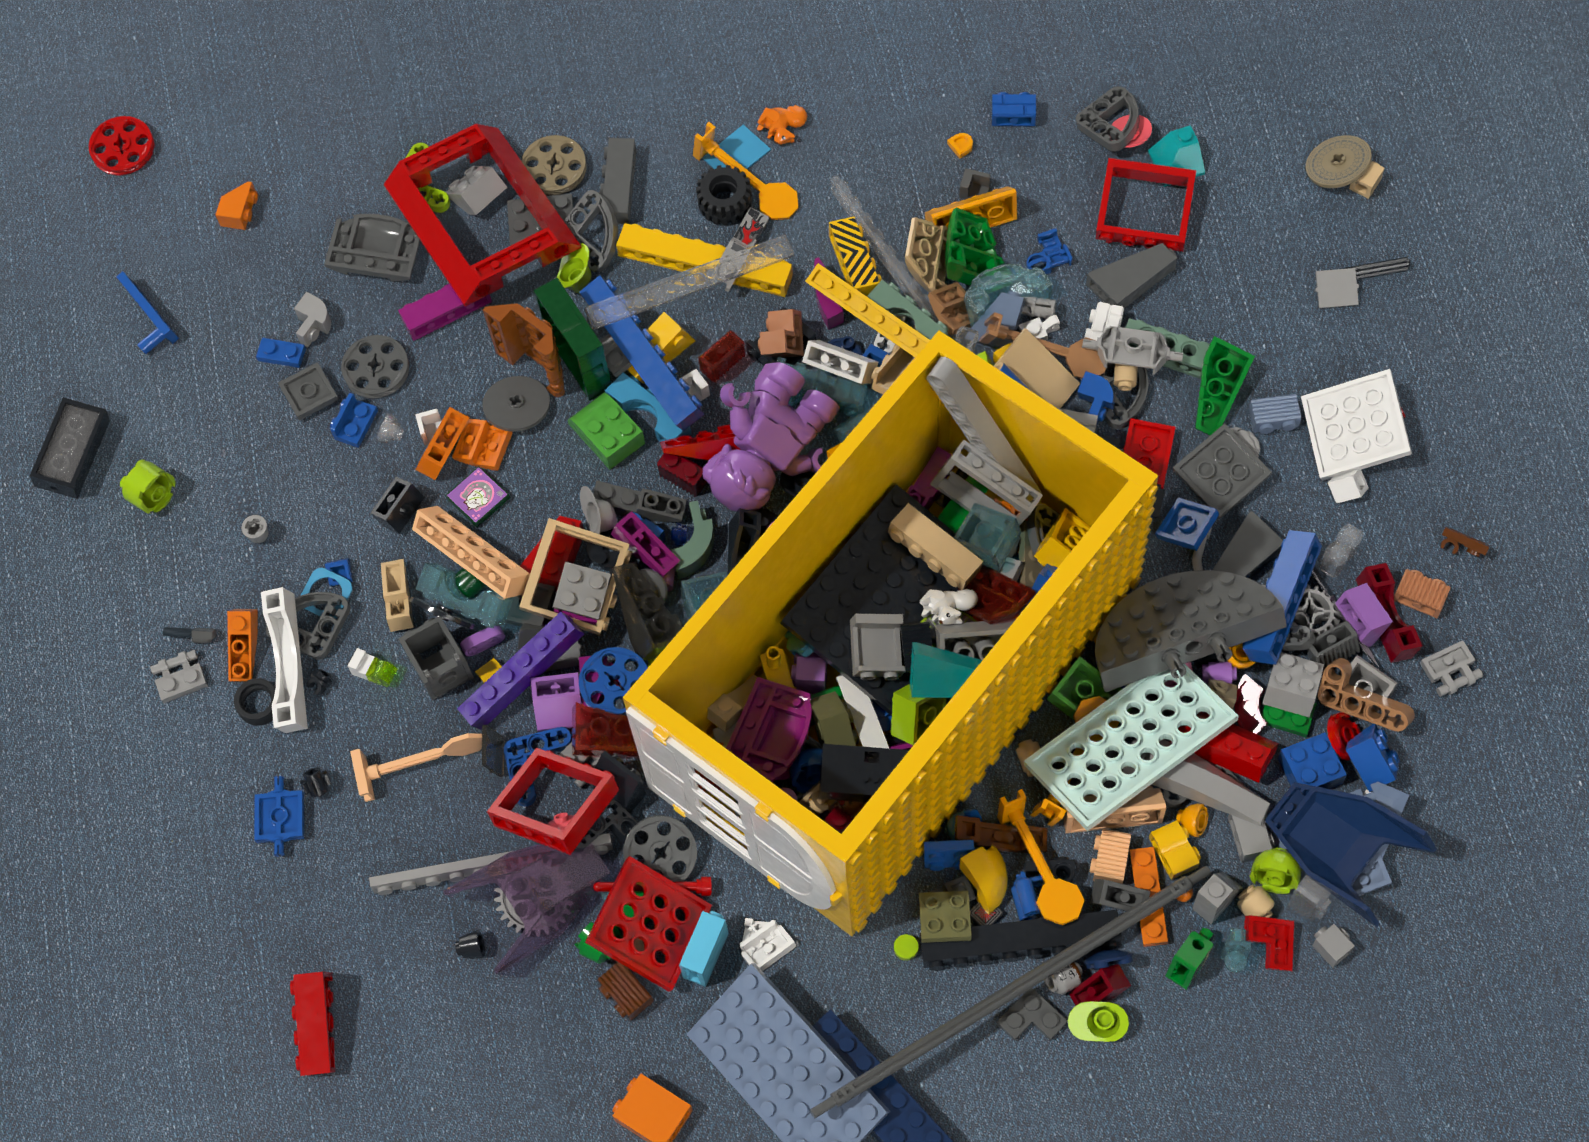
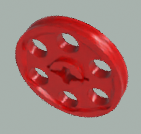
M130 116L114 117L100 124L92 133L89 140V153L95 165L103 172L111 175H127L141 169L150 160L154 152V138L150 129L143 121ZM128 125H135V129L133 131H125V128ZM108 129L115 130L114 133L110 136L104 135L105 131ZM120 137H121V139H122V141H123V143H124V144H123V147H122V151H121V149L119 148V147L121 146V145H120V144H121ZM148 138L147 143L143 145L137 144L139 139ZM98 147H106L103 153H95ZM131 156H140L136 162H129ZM118 160L117 165L113 167L108 166L109 161Z

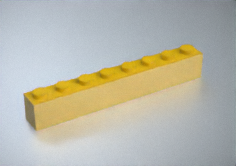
M624 223L616 244L618 256L709 279L726 247L720 244L713 245L699 239L692 240L684 238L679 234L672 235L663 233L658 229L651 230L643 228L638 224L631 225ZM748 254L733 285L786 297L793 277L792 264L785 260L770 259L761 254Z

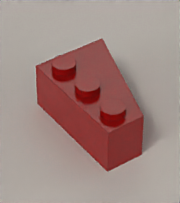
M559 516L556 521L584 529L580 520ZM555 532L539 583L555 586L557 592L565 562L574 564L582 542L581 539ZM541 540L520 565L528 573H531Z

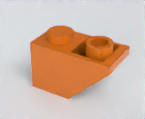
M248 181L221 196L215 214L220 226L246 229L247 223L252 219L253 204H256L258 200V192L255 190L252 182Z

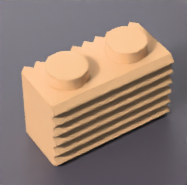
M1102 829L1101 836L1096 835L1094 850H1098L1097 859L1092 858L1090 873H1094L1093 881L1095 879H1105L1123 884L1131 834Z

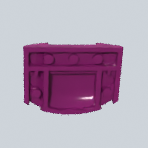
M757 677L726 749L766 779L774 782L778 779L777 777L786 772L793 764L806 742L812 720L810 693Z

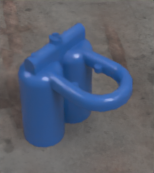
M1021 872L1019 875H1016L1011 893L1019 920H1032L1036 918V914L1040 913L1036 904L1037 896L1034 888L1041 887L1045 883L1041 875L1028 878L1025 872Z

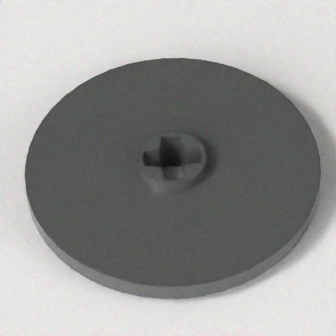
M512 376L496 382L487 390L483 398L482 407L486 419L496 428L513 432L523 431L536 426L546 417L550 408V397L547 389L539 381L526 376Z

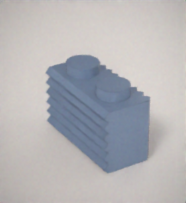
M1296 394L1250 400L1248 409L1254 433L1268 434L1276 429L1290 431L1299 426L1301 414Z

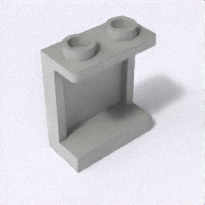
M855 614L850 619L853 677H861V680H873L875 677H884L885 680H897L906 672L905 666H902L900 624H903V614Z

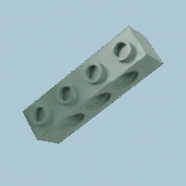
M1129 318L1125 328L1161 333L1165 336L1167 346L1171 347L1170 351L1183 352L1182 362L1168 360L1163 365L1164 367L1201 379L1203 359L1210 345L1209 343L1199 342L1190 339L1186 335L1169 332L1163 327H1154L1142 320ZM1129 343V344H1128L1130 347H1133V348H1136V347L1139 346V345L1136 344V343ZM1185 353H1191L1193 356H1187Z

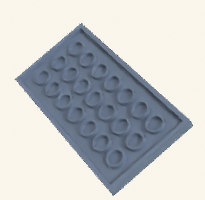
M751 963L687 1033V1036L782 1142H862L890 1112L869 1088L840 1107L835 1106L819 1117L813 1118L810 1109L828 1099L832 1092L859 1076L755 963Z

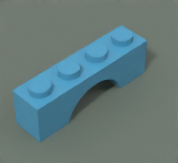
M623 372L605 390V393L612 397L625 413L631 410H645L653 414L657 419L655 434L659 442L691 435L690 426L685 431L677 427L651 390L644 389L634 376L629 377Z

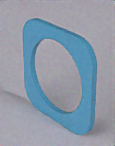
M317 568L311 574L301 595L310 593L313 584L319 579L332 578L340 584L342 596L348 600L352 592V584L348 579L325 568ZM341 602L340 605H337V606L334 607V608H335L336 610H338V609L343 610L344 606L342 605V602ZM314 605L304 608L320 617L324 611L317 609ZM332 614L329 615V616L333 617L334 619H337L336 616H332Z

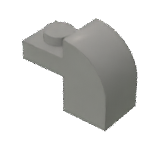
M306 292L294 310L298 319L304 322L296 332L300 344L309 347L311 342L318 338L320 331L326 334L329 333L331 318L323 301Z

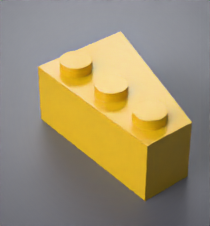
M665 312L647 329L653 336L651 341L654 346L658 344L666 355L663 358L667 363L671 362L696 341ZM633 366L627 369L636 379L643 384L645 383Z

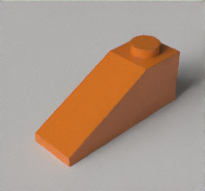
M449 407L415 470L436 480L470 417Z

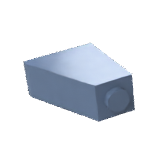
M1008 291V293L1002 292L967 332V343L998 350L1013 342L1006 338L1004 340L995 338L987 345L979 342V340L986 333L987 326L984 325L985 320L994 312L1003 315L1001 325L1007 326L1010 330L1017 331L1025 304L1021 294L1013 291Z

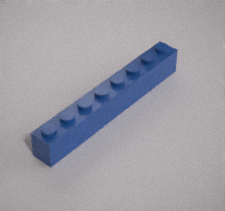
M599 275L579 293L675 425L685 431L704 415L700 408L703 406L701 401L695 395L691 396L688 392L690 389L689 385L683 378L679 380L676 376L678 370L670 361L668 363L663 357L666 354L658 344L654 346L651 341L653 336L646 328H641L639 323L642 321L634 311L630 313L627 309L629 303L622 295L618 296L616 294L617 287L610 279L606 281Z

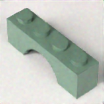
M881 280L867 296L894 316H907L915 321V330L929 340L939 330L949 336L947 333L949 329L941 321L937 323L931 319L933 316L925 308L921 310L915 306L917 303L908 295L902 296L900 294L901 290L892 282L887 284L884 280Z

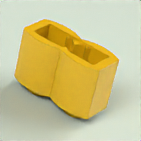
M1177 820L1150 832L1149 840L1171 880L1198 868L1199 860L1201 859L1198 849L1195 846L1192 847L1187 840L1189 838L1187 829L1183 825L1180 826Z

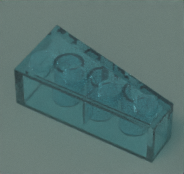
M778 357L777 362L787 364L785 363V358ZM799 362L796 363V366L787 364L798 371L806 381L799 393L791 396L789 405H800V401L807 390H817L832 398L839 405L840 409L838 412L845 413L851 417L863 416L868 396V384H860L838 375L836 378L822 369L818 371L808 370L805 368L806 364Z

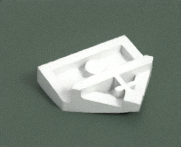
M745 918V930L740 948L742 950L741 955L748 965L755 963L764 971L797 947L781 925H777L776 920L761 922Z

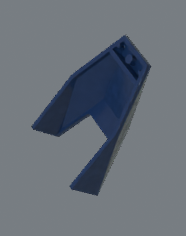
M1296 782L1292 784L1265 819L1266 823L1308 877L1375 927H1378L1380 923L1371 909L1365 905L1355 892L1353 883L1380 847L1384 844H1392L1431 853L1437 850L1427 831L1366 796Z

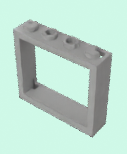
M965 440L960 443L930 483L931 486L1003 536L1012 534L1031 514L1043 496ZM963 448L969 452L966 457L961 454ZM955 465L1020 510L1017 516L1012 514L951 471L953 466ZM1028 494L1034 497L1030 502L1026 499ZM1007 517L1012 519L1010 523L1005 521Z

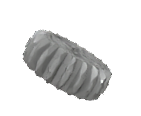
M1307 584L1301 599L1304 605L1298 607L1291 626H1298L1296 623L1306 626L1317 637L1340 624L1338 619L1341 617V612L1337 611L1335 608L1337 607L1336 604L1330 601H1334V595L1326 596V593H1328L1327 589L1320 592L1318 591V585L1313 590ZM1306 610H1308V614H1310V617L1312 616L1310 622L1309 617H1307V614H1305ZM1327 621L1324 626L1313 629L1314 624Z

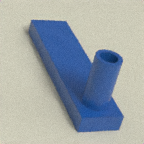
M123 271L117 275L118 280L157 327L137 344L139 348L147 354L165 338L172 344L176 342L179 337L136 284Z

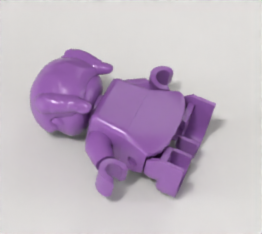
M780 362L765 364L755 380V390L740 393L738 400L733 396L735 387L732 383L725 384L720 391L722 402L726 406L732 407V410H730V428L735 435L734 444L741 450H732L729 444H725L722 450L705 464L702 475L703 479L707 480L710 484L714 497L731 511L737 512L739 508L757 511L763 507L770 499V492L776 482L774 471H781L786 475L796 476L808 471L816 473L821 468L818 463V456L823 453L822 448L812 449L807 455H799L805 445L816 437V434L822 430L826 423L834 419L840 407L832 398L817 390H807L796 409L790 406L788 403L791 396L797 395L806 381L798 371L787 364ZM750 399L749 408H744V405H746Z

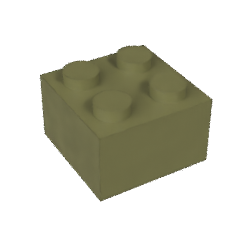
M836 691L810 700L814 725L822 747L823 744L856 746L859 743L856 730H853L851 725L854 719L851 710L847 709L844 698L840 699Z

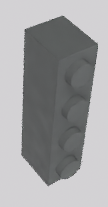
M609 138L608 146L604 147V159H607L606 165L602 166V177L605 178V181L600 185V193L612 206L617 224H630L637 153L635 138Z

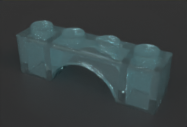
M438 563L424 564L416 586V590L423 592V597L430 600H440L444 607L461 610L463 616L471 619L482 620L481 624L489 628L505 624L514 600L512 598L504 599L494 590L483 591L477 598L469 599L459 591L456 585L455 571Z

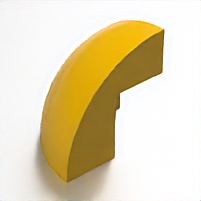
M993 845L988 850L980 847L960 858V870L978 890L977 902L980 903L988 915L1002 902L1008 884L1007 868L999 850Z

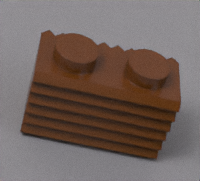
M619 962L598 978V982L601 985L598 990L607 1000L610 997L616 1003L614 1009L622 1018L627 1016L632 1021L654 1002L652 996L630 970Z

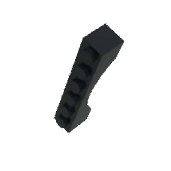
M739 508L729 522L728 574L758 541L761 532L760 512Z

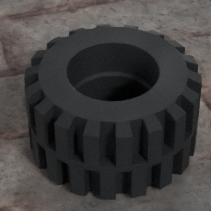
M718 165L716 169L710 168L708 173L704 172L701 175L702 179H699L697 182L698 187H696L698 206L702 216H705L709 222L713 220V223L717 225L719 222L723 225H727L729 222L735 224L737 219L740 221L744 219V214L752 207L751 185L749 178H746V174L743 171L740 172L737 167L732 169L731 165H726V167ZM723 191H729L734 193V195L728 199H718L714 197L716 194Z

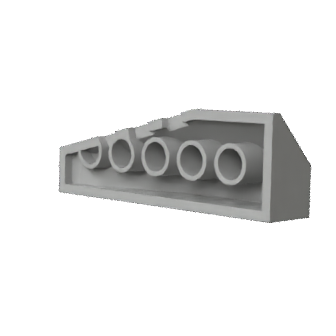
M1135 738L1131 744L1136 743L1138 740ZM1164 739L1159 742L1164 747L1172 744V742ZM1143 753L1140 757L1143 760H1151L1154 756L1151 753ZM1195 753L1152 783L1154 786L1261 826L1270 806L1269 802ZM1127 766L1123 768L1125 774H1132L1135 771L1132 767Z

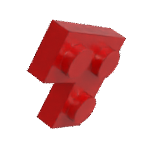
M1252 915L1245 916L1244 941L1266 944L1265 969L1292 971L1294 921Z

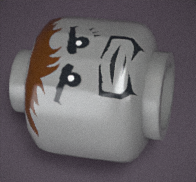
M1072 962L1045 979V984L1051 992L1063 995L1080 985L1082 969L1077 962Z

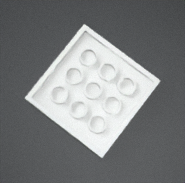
M1390 369L1301 396L1317 468L1322 481L1356 469L1368 468L1412 454L1394 378Z

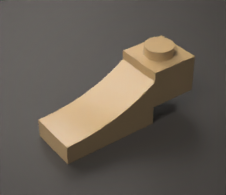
M751 676L745 683L729 694L723 693L708 708L707 719L726 732L739 720L757 676Z

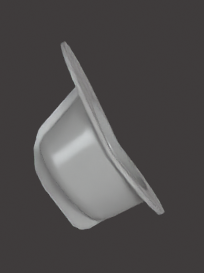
M583 486L580 490V502L590 531L600 534L614 529L617 524L614 508L607 501L595 499L592 491L587 486Z

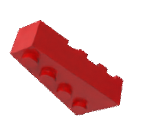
M333 972L293 975V980L290 981L291 995H295L292 1017L297 1022V1031H294L295 1046H298L299 1056H296L295 1063L297 1071H300V1076L335 1072V1042L333 1037H329V1032H333L334 1017L329 1012V1007L333 1003V992L328 987V982L333 981Z

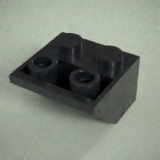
M604 751L595 769L606 770L614 775L619 791L613 799L618 801L630 814L646 795L645 784L641 779L642 775L632 767L630 769L625 767L623 760L616 754L610 755ZM590 784L591 788L594 790L596 786Z

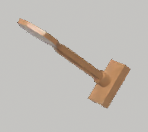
M994 312L985 320L984 325L987 326L986 333L980 337L979 342L988 345L995 338L1003 340L1006 338L1014 341L1020 332L1010 330L1007 326L1001 325L1003 315ZM1036 338L1050 353L1066 358L1065 361L1074 377L1083 379L1085 371L1096 375L1105 373L1106 368H1104L1097 354L1098 351L1082 348L1083 339L1067 348Z

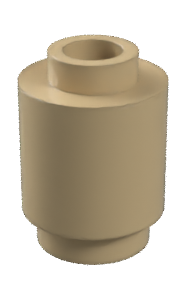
M1115 364L1114 385L1121 391H1129L1137 385L1138 367Z
M1032 739L1018 744L1019 748L1016 749V753L1023 772L1027 773L1028 777H1033L1034 775L1024 766V760L1038 751L1040 746L1038 742H1033Z

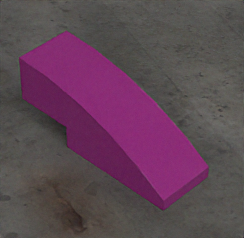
M816 258L814 268L818 263L825 268L820 258ZM815 289L817 305L828 330L843 323L844 313L840 305Z

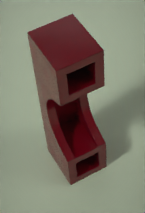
M1387 563L1367 566L1356 578L1358 586L1365 583L1368 584L1393 621L1380 636L1391 663L1412 659L1423 646L1414 625L1405 624L1397 613L1394 603L1395 581Z

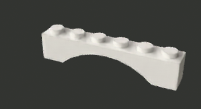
M283 587L261 592L263 615L271 636L276 666V688L272 702L274 728L284 733L308 729L295 595Z

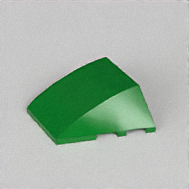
M959 208L953 209L946 240L945 256L948 279L976 288L1005 285L1012 282L1010 276H1005L1001 266L1004 264L1003 258L997 256L995 251L996 241L987 218Z

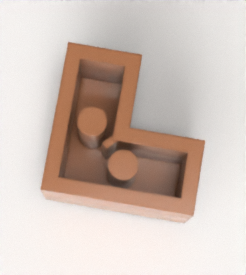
M794 309L769 311L768 318L766 319L768 331L760 332L758 348L761 351V355L775 358L804 356L801 311Z

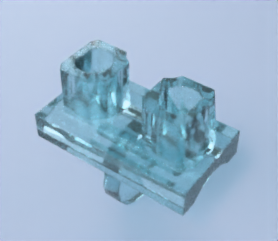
M1230 928V934L1227 936V940H1225L1221 950V959H1224L1225 967L1230 972H1241L1246 966V959L1251 950V942L1245 941L1246 929Z

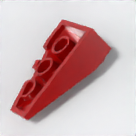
M730 424L717 427L718 431L713 433L706 430L700 431L694 438L691 436H681L660 442L663 453L709 460L715 454H718L725 444H729L732 450H741L734 444L735 435L730 428Z

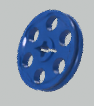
M611 647L596 652L585 662L579 675V689L584 702L592 711L604 717L618 718L627 716L626 708L617 709L614 703L616 700L623 698L632 685L648 668L646 663L635 652L621 647ZM606 656H613L616 659L612 666H605L602 663ZM629 661H635L639 664L635 671L626 670L625 666ZM590 672H596L599 675V678L593 683L585 680L586 675ZM609 677L614 680L619 678L621 688L615 684L611 686ZM594 694H603L605 697L604 701L600 704H594L591 701Z

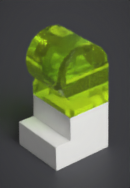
M359 648L356 649L348 664L352 675L385 687L390 685L398 670L391 663L371 656Z

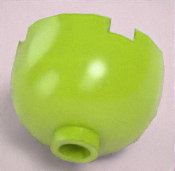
M1284 848L1269 849L1261 852L1255 858L1250 873V879L1255 885L1257 881L1262 884L1266 891L1276 894H1288L1290 889L1295 888V891L1298 890L1301 878L1300 865Z

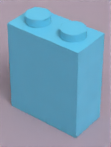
M702 911L679 964L684 979L706 987L729 934L726 920L723 919L724 917L714 911L709 913Z

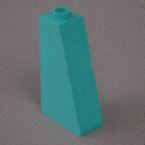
M912 642L911 696L917 698H952L982 660Z

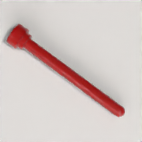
M711 876L701 877V879H696L693 882H675L688 891H696V894H701V896H711ZM596 882L593 885V889L596 892H610L614 882ZM634 885V892H644L641 885Z

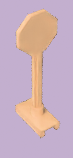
M467 733L451 738L442 748L431 749L381 765L374 764L368 766L366 755L360 749L350 751L359 795L364 796L365 802L375 800L371 780L381 778V775L438 759L443 755L465 756L478 752L488 744V739L484 734Z

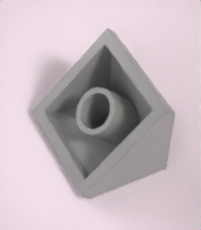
M1357 655L1351 663L1352 673L1349 684L1390 698L1397 682ZM1351 697V702L1359 706L1358 700ZM1373 705L1374 710L1379 713L1380 707Z

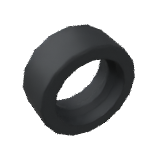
M255 678L244 682L238 687L234 695V706L239 716L246 723L257 726L265 725L273 720L272 702L275 686L265 679ZM257 690L267 691L271 696V703L267 709L258 714H251L246 711L244 702L252 692Z

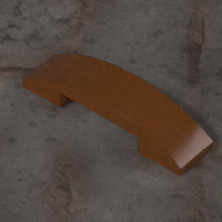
M959 815L955 817L956 841L974 840V847L978 848L984 847L989 849L993 845L999 851L1029 853L1017 828L1014 826L980 822V818ZM1028 826L1041 853H1046L1047 828Z

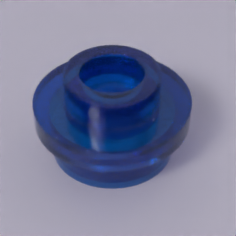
M676 523V527L671 528V541H675V546L685 544L687 526Z

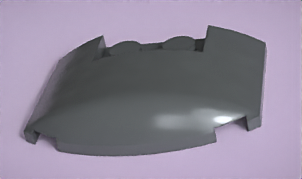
M380 214L353 215L354 218L343 222L342 218L336 219L324 263L325 267L346 275L349 272L389 278L390 281H406L411 279L420 239L414 230L409 227V223L398 218Z

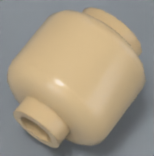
M1250 885L1237 896L1239 898L1237 906L1245 916L1252 915L1270 918L1273 915L1271 909L1274 907L1275 902L1262 886L1255 887Z

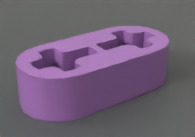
M492 625L465 638L460 643V646L466 656H473L502 642L505 639V634L500 625Z

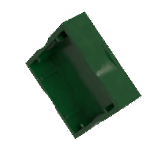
M555 278L534 290L542 320L548 321L553 327L552 331L556 338L555 342L559 349V356L590 401L604 393L612 384L603 345L559 279Z

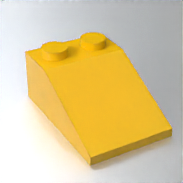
M1065 507L1039 545L1034 557L1044 567L1046 564L1058 568L1091 527Z

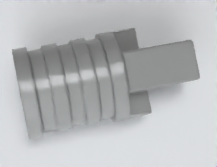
M1023 297L1025 304L1022 314L1044 319L1055 315V299Z

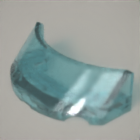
M1004 264L983 271L972 280V284L964 297L971 328L982 315H985V311L1002 292L1008 293V291H1013L1021 294V297L1050 299L1053 283L1043 269L1038 267L1027 269L1022 268L1020 264Z

